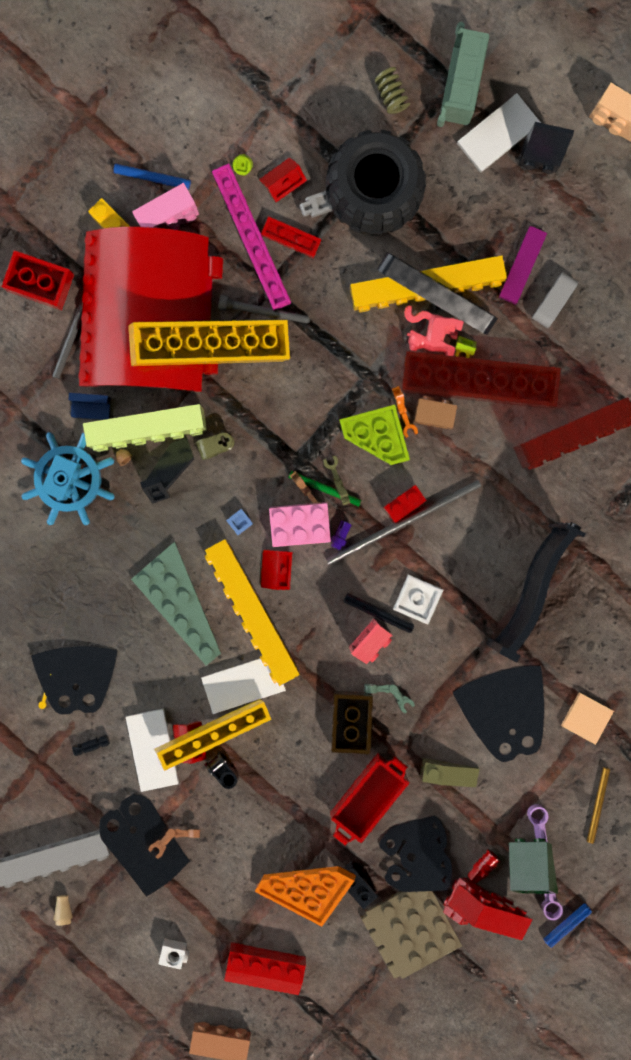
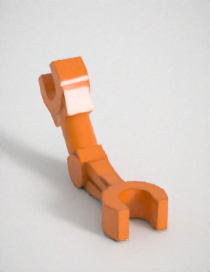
M400 387L392 388L398 413L405 424L403 436L405 438L409 437L407 434L408 429H412L415 435L418 434L417 427L410 424L404 404L405 398L403 393H401Z

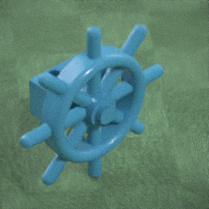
M48 432L46 438L51 450L45 453L39 462L26 457L21 460L23 465L35 469V489L23 493L21 497L23 500H28L39 495L41 500L52 508L47 519L48 525L54 524L59 511H77L82 523L88 525L90 520L84 507L88 506L97 495L108 500H113L115 497L113 493L100 488V469L114 464V459L109 457L96 462L84 450L86 446L85 433H82L77 447H59L54 434ZM73 454L72 460L63 457L62 455ZM80 458L87 463V467L80 469L82 465L79 463ZM53 460L51 467H48V464ZM91 474L92 482L89 484L79 478ZM75 486L88 491L85 497L80 499ZM72 497V500L74 502L71 504H65L63 503V500H67L68 498Z

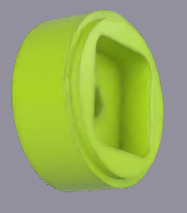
M240 154L234 159L233 169L237 174L247 175L252 170L253 162L248 155Z

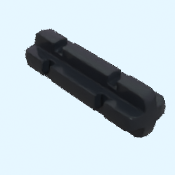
M104 735L99 739L95 738L83 742L82 745H74L72 751L74 756H79L83 752L88 753L100 747L108 746L110 740L107 735Z

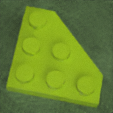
M395 405L339 420L344 439L389 465L410 460Z

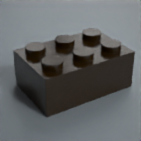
M333 692L331 752L370 754L372 693Z

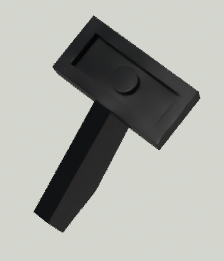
M188 438L171 443L147 479L140 482L142 490L152 504L170 498L168 489L193 462L194 456Z

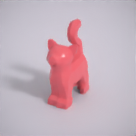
M407 306L404 314L408 321L416 323L424 318L428 320L426 336L414 330L407 333L410 350L415 352L423 348L430 352H444L446 357L452 358L455 347L444 342V338L447 334L450 335L451 339L457 340L458 331L462 330L464 322L455 318L435 315L424 310L416 315H412V306Z

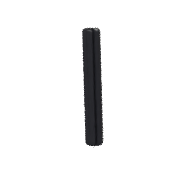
M347 593L344 597V603L401 630L411 633L414 629L413 623L354 595Z

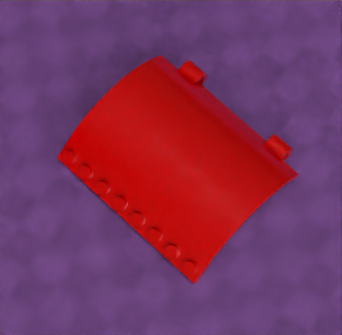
M112 227L86 232L79 386H141L201 392L202 374L218 375V364L131 366L128 328L133 322L210 321L212 279L223 278V258L216 256L208 257L209 237L191 232L153 227Z

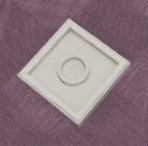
M408 574L393 610L428 625L443 589Z

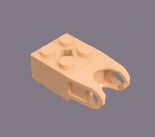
M610 83L589 118L595 124L609 129V132L613 135H619L631 142V94Z

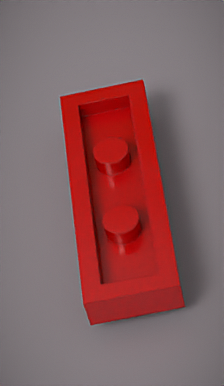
M269 216L261 232L262 237L313 259L321 243L320 238Z

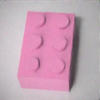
M184 183L132 211L140 227L178 230L180 228L179 225L185 222L190 223L199 215L196 204Z
M328 502L269 508L273 547L331 542Z

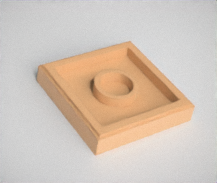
M579 692L561 726L596 745L614 711Z

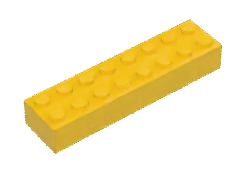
M288 320L133 322L128 326L131 366L283 362L290 359Z

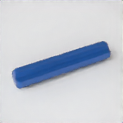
M583 904L550 932L544 938V942L550 948L558 943L592 913L588 905Z

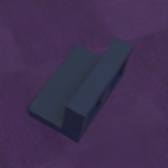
M69 393L68 400L72 402V418L95 420L110 418L111 397Z

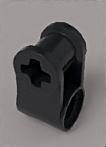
M218 751L217 756L204 765L222 787L232 789L239 780V774L229 763L225 755ZM225 775H232L235 781L232 783L227 782Z

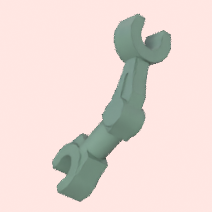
M364 684V692L366 693L391 692L397 699L400 710L404 713H407L404 709L405 703H409L412 707L415 706L414 702L403 695L395 684Z

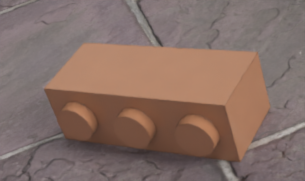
M195 1022L189 1054L221 1060H247L251 1032H247V1030L242 1028L230 1029L224 1025L213 1026L207 1022Z

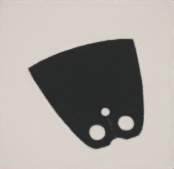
M522 666L498 671L473 680L453 692L470 726L497 760L508 762L514 760L519 754L531 755L539 750L544 726V690L541 666ZM511 729L516 730V734L514 736L510 735L509 733ZM530 736L533 738L534 745L531 748H525L522 745L524 737ZM508 743L511 746V752L508 755L500 753L499 748L501 744Z

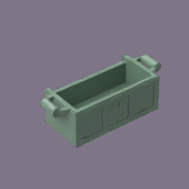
M459 22L455 30L456 39L441 111L437 120L438 127H443L445 121L468 126L475 111L490 35L464 29L465 24L463 22Z

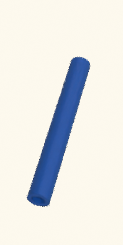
M116 163L114 165L115 174L174 187L184 183L187 190L191 186V180Z

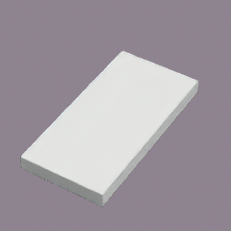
M515 94L457 142V145L478 171L482 173L524 139L535 122H541L521 97Z
M260 658L201 677L213 714L286 691L285 685L279 686L278 683L274 684L269 675L271 673L269 666L265 667Z
M164 708L126 716L141 792L179 784L176 766L164 771L154 751V748L171 741Z

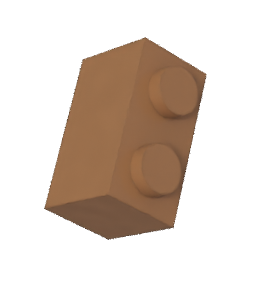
M423 396L422 399L419 398L417 400L413 423L451 430L454 426L457 405H453V401L442 400L441 402H436L433 397Z

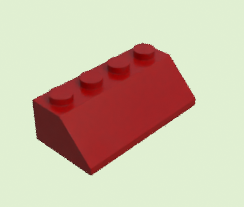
M231 943L224 981L299 995L306 968V957Z

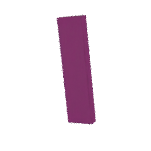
M529 226L499 298L515 305L518 303L546 238V232Z

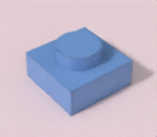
M242 509L226 520L237 535H240L253 525Z

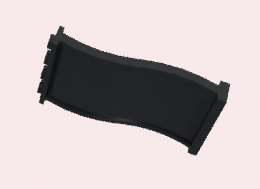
M557 522L556 524H549L548 527L552 531L542 542L531 561L514 614L498 637L494 640L489 638L486 643L490 648L516 663L520 658L517 651L527 640L540 617L549 584L558 561L575 537H584L586 534L580 531L582 527L575 523Z

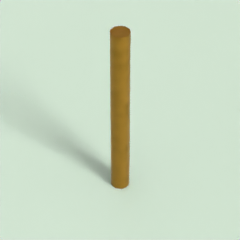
M606 767L602 769L587 842L592 844L595 842L610 769Z

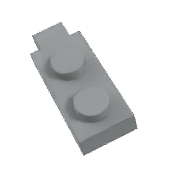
M326 191L305 198L306 202L299 205L303 217L311 215L314 218L334 211L328 203Z

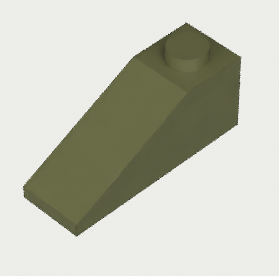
M423 758L420 778L422 782L438 785L476 787L479 768Z

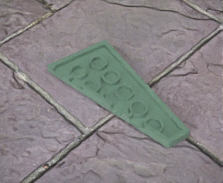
M174 542L131 580L207 666L221 654V651L186 570L184 561L181 558L177 544Z

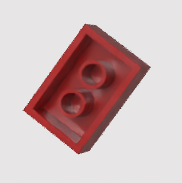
M14 250L1 287L9 293L62 311L74 274L70 269Z

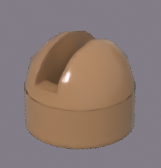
M125 449L118 450L115 456L120 466L127 464L133 457Z

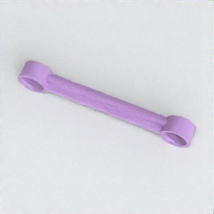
M531 805L528 808L527 816L534 826L535 839L542 838L547 842L545 823L548 821V812L542 805ZM536 809H540L544 813L543 818L539 821L531 816L532 812ZM544 894L545 900L541 904L544 915L550 920L559 919L563 909L556 899V894ZM551 903H555L558 906V910L554 914L546 911V907Z

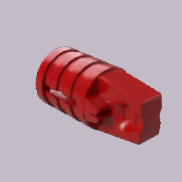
M488 849L473 865V869L467 876L472 882L478 883L482 878L485 879L501 861Z

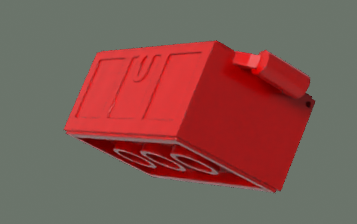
M377 753L330 811L331 820L337 824L333 836L344 845L355 839L362 843L409 785L410 782L405 775L408 766L397 757L387 761ZM342 828L351 836V838H347L338 829Z

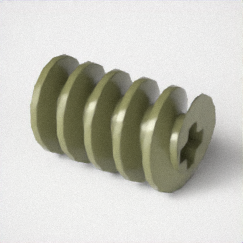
M390 67L382 71L375 78V84L378 85V91L381 92V98L384 100V105L387 107L386 111L389 114L402 112L410 106V103H404L408 96H401L405 89H398L402 82H395L399 78V74H392L396 71V67Z

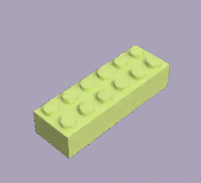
M200 404L83 423L86 445L97 452L107 451L108 447L111 446L116 447V449L126 448L127 444L130 443L135 444V446L144 445L148 440L154 441V443L163 442L166 437L181 439L184 438V434L199 436L203 435V431H207L204 409Z

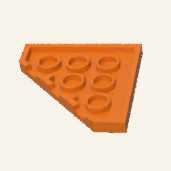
M339 866L264 874L256 886L255 892L322 927L355 881L356 875Z

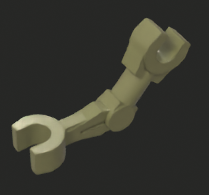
M333 456V465H328L326 459L323 460V463L327 469L332 471L335 480L334 484L344 506L349 504L350 500L335 468L338 465V459L336 456Z

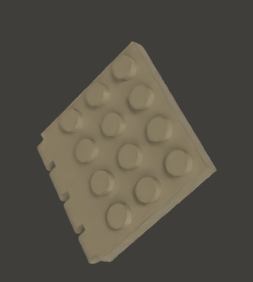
M399 891L366 909V914L361 917L367 930L374 928L369 934L376 947L381 946L378 951L386 964L389 963L387 967L393 978L401 976L403 979L462 947L457 934L447 916L443 913V909L433 891Z

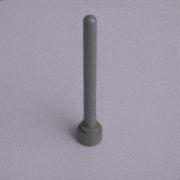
M221 294L218 310L226 311V309L230 310V308L302 323H309L310 317L282 310L273 311L272 308L233 301L228 295Z

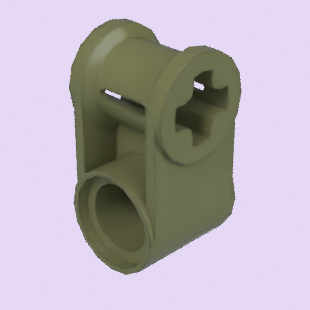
M220 433L196 441L202 460L231 450L235 443L233 437L228 433ZM224 437L229 439L226 447L220 443Z

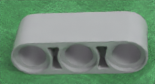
M562 272L532 316V319L548 329L579 282Z

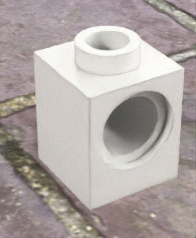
M165 938L159 965L181 969L182 964L187 963L189 951H186L187 943ZM171 952H177L179 956L174 957L171 955Z

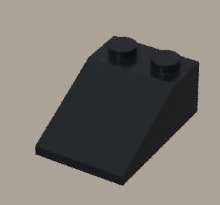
M535 122L523 142L519 165L528 170L540 169L547 174L556 173L561 166L574 130Z

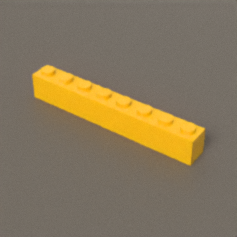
M503 256L421 271L458 294L464 293L466 289L478 291L487 285H490L491 288L498 287L507 279ZM389 277L350 284L354 311L366 312L371 307L376 306L378 309L389 307V304L392 303L403 305L407 304L408 300L415 299V302L426 300Z
M224 539L206 549L207 554L204 555L209 565L213 564L216 570L214 575L218 582H223L225 586L223 591L228 599L231 598L235 604L232 608L237 616L241 615L244 621L241 624L246 633L250 632L253 639H251V642L256 650L259 648L262 654L260 659L264 666H269L271 670L269 675L274 684L278 683L281 686L299 676L300 672L228 540Z

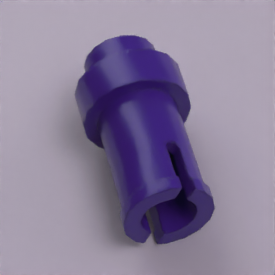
M340 521L335 536L331 538V547L340 550L342 546H345V539L352 526L351 524Z

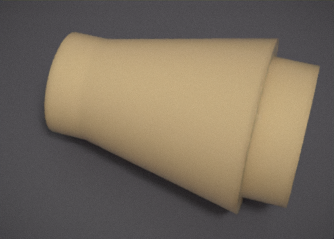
M68 895L57 896L53 919L55 925L71 924L73 916Z

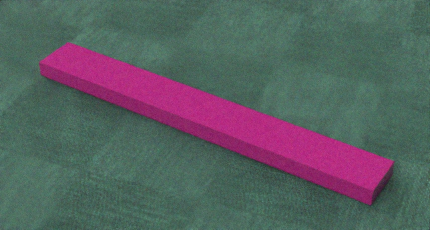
M228 163L213 170L212 174L273 311L291 304L230 164Z

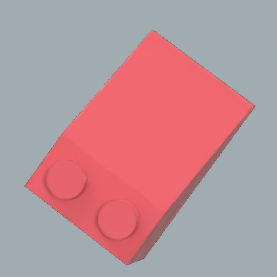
M373 619L349 646L350 652L354 657L366 664L369 661L374 662L379 656L378 651L382 647L386 648L392 641L390 638L392 634L378 621Z

